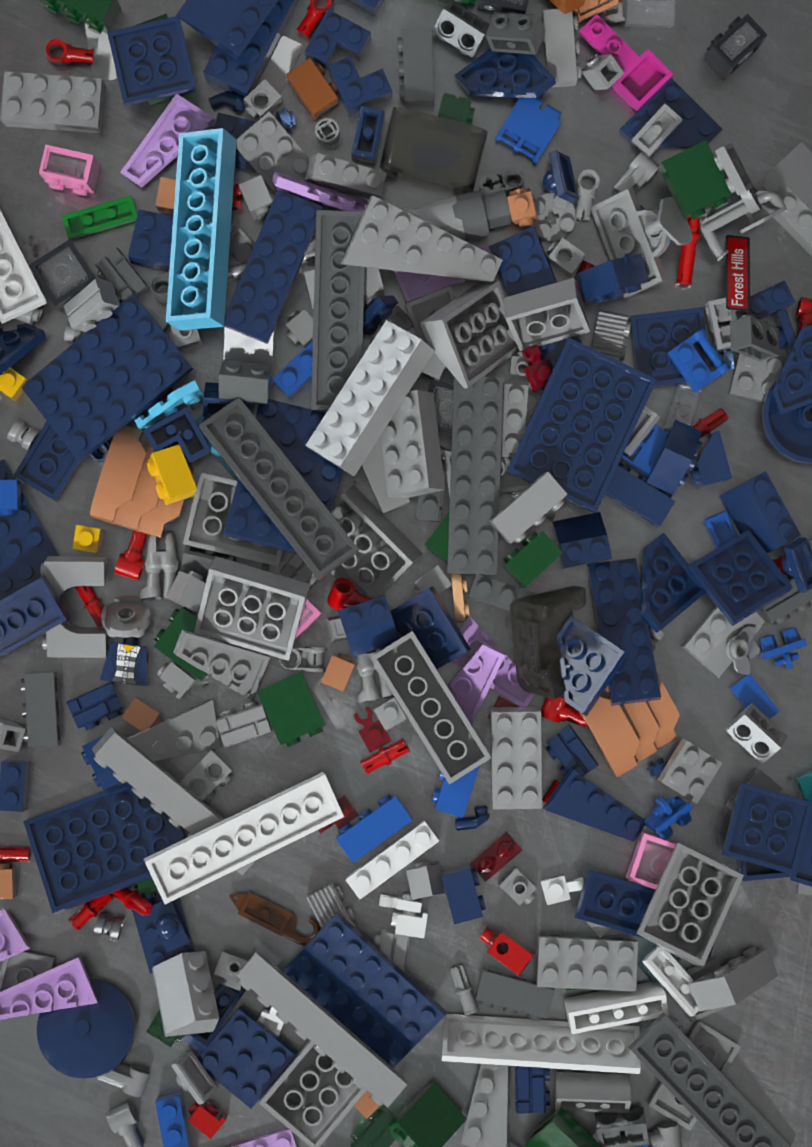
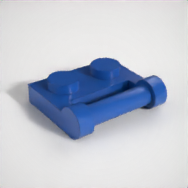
M704 328L667 353L694 394L731 369L728 362L725 363L707 338V332ZM697 341L717 368L712 373L693 347V344Z

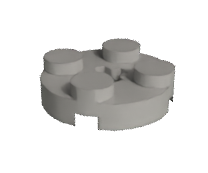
M547 193L539 196L535 200L539 219L534 220L533 224L528 225L529 228L535 227L539 238L548 243L559 242L562 238H567L576 222V211L573 204L559 198L557 193ZM548 212L558 215L559 218L555 220V224L545 220Z
M135 596L115 598L114 603L109 606L107 603L102 609V625L106 630V634L110 637H142L151 623L150 607L148 604H143L142 599Z

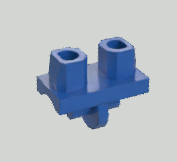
M796 627L782 631L786 644L780 646L777 645L774 634L760 638L762 652H760L761 659L766 660L781 655L782 657L775 659L774 663L776 667L784 664L787 670L793 669L792 661L800 659L797 652L790 655L788 652L807 646L805 638L800 637Z
M659 796L655 799L658 807L652 810L653 814L644 820V823L660 838L667 840L673 835L671 828L673 823L676 822L680 826H685L692 821L689 811L693 808L689 802L683 801L679 796L676 798L670 797L667 800Z

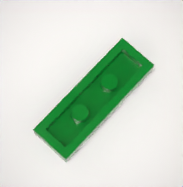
M132 195L62 215L68 239L73 240L134 222L137 218V210Z

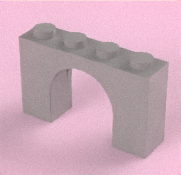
M48 556L44 563L41 564V577L46 576L60 600L61 594L74 586H105L108 581L107 557ZM66 620L48 630L46 635H43V650H47V657L106 658L109 652V636L106 634L105 628H81L72 625Z

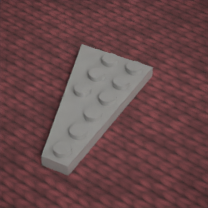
M371 196L341 264L493 282L503 260L375 196Z

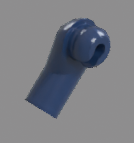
M225 91L208 98L212 109L225 104L232 106L234 112H240L245 108L243 97L230 91Z
M476 807V815L473 817L457 818L455 820L456 830L476 829L485 823L490 816L488 807Z

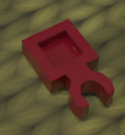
M366 707L365 710L368 713L366 719H360L357 713L354 714V718L357 723L364 726L358 732L371 753L391 742V739L380 720L373 723V713L369 707Z

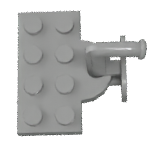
M732 143L715 150L717 156L714 157V160L720 171L725 170L728 176L725 181L731 193L736 191L742 200L702 221L700 227L710 249L717 257V261H720L728 253V250L722 247L714 230L746 214L751 224L740 230L742 234L787 210L782 198L776 192H754L752 188L754 186ZM771 201L775 211L764 216L761 205Z
M629 188L591 208L610 260L623 258L625 254H630L631 256L642 254L650 282L642 284V290L630 294L627 292L624 294V298L631 297L667 280L659 256L668 248L670 239L679 246L692 241V232L688 221L684 219L674 197L662 199L659 212L652 209L641 210L634 189ZM713 207L705 210L706 214L700 218V223L716 214Z

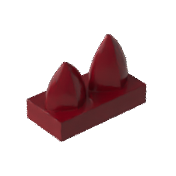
M506 831L469 863L486 882L523 850Z

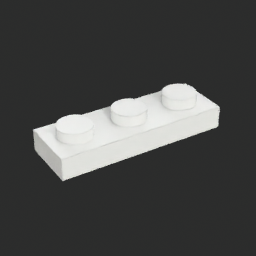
M656 945L642 960L643 964L689 1016H694L699 1009L688 985L694 980L667 950Z

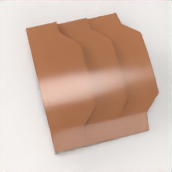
M124 426L114 435L96 487L90 517L161 538L166 523L180 516L184 500L166 505L164 499L159 498L156 490V485L158 484L147 468L148 460L154 452L143 434V430ZM188 464L190 472L193 476L194 469L191 464Z
M659 676L660 700L611 706L607 686L587 716L579 712L586 721L603 752L605 760L616 777L638 766V762L677 738L674 728L680 714Z

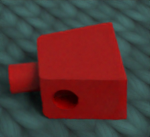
M487 926L479 939L490 946L487 952L518 976L536 954V952L504 930L498 934ZM501 942L508 945V952H503L500 949Z

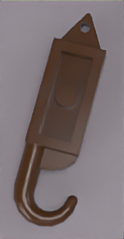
M251 891L229 895L239 911V915L299 945L305 946L320 930L317 921L310 918L309 922L313 925L314 931L311 936L305 937L295 932L297 920L292 912Z

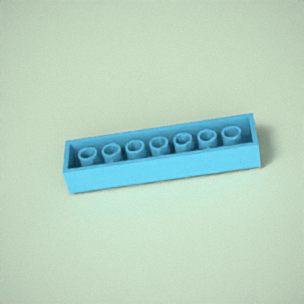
M224 128L179 134L166 322L179 330L224 327L237 140Z

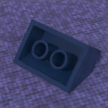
M766 471L719 496L739 534L749 530L766 553L801 536Z

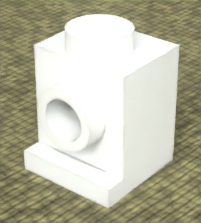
M406 910L398 913L393 912L391 927H395V934L424 938L428 911L423 910L422 915H418V912Z

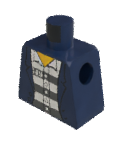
M136 637L124 638L123 643L112 642L100 680L149 686L148 646L138 645V638Z

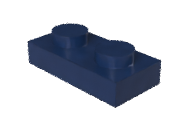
M394 295L378 296L363 312V334L370 335L378 329L377 325L392 314V309L398 304Z

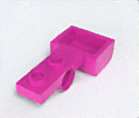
M598 14L579 31V34L596 50L598 55L611 54L625 74L612 85V88L636 111L674 75L649 49L639 57Z

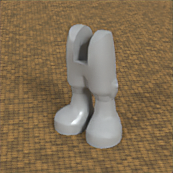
M166 531V550H158V537L149 535L147 559L144 563L148 579L146 586L140 591V599L142 600L162 599L160 586L161 569L164 571L163 598L168 599L166 596L177 576L176 573L180 564L177 557L174 531Z
M385 647L357 656L358 663L356 668L363 680V689L358 694L359 704L380 699L374 679V670L379 675L382 698L394 697L370 658Z

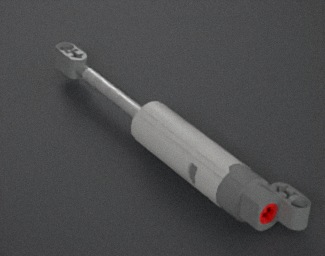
M508 168L487 173L480 178L478 191L410 206L401 210L464 241L489 236V229L511 224L507 197L510 196L509 193L511 191L524 188V174L518 168ZM510 180H517L520 182L518 185L514 186L508 184ZM315 247L305 254L302 264L315 261ZM247 262L228 266L227 281L240 279ZM169 272L155 276L150 283L151 290L156 300L160 303H167L168 290L162 293L157 291L161 286H168Z

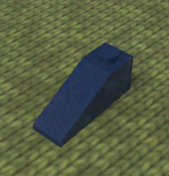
M220 984L214 992L219 1020L214 1031L186 1034L182 1041L202 1054L216 1036L246 989L241 986L239 991Z

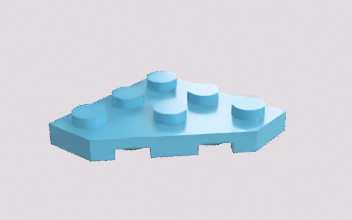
M194 380L167 396V403L164 404L161 401L150 408L147 413L148 417L145 418L142 415L135 422L140 430H145L186 407L194 409L203 403L204 392Z

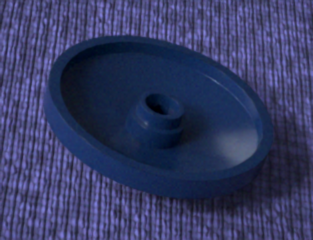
M775 381L767 391L762 405V424L765 434L772 446L786 458L799 463L812 464V404L779 415L771 393L776 383Z
M90 979L99 1003L43 1012L38 1017L37 1040L43 1056L54 1069L69 1077L92 1079L110 1073L125 1060L134 1042L136 1022L131 1004L116 987L97 979Z

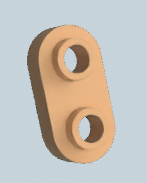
M454 573L451 574L455 622H465V617L470 616L469 603L463 600V592H467L466 577L461 578V574Z

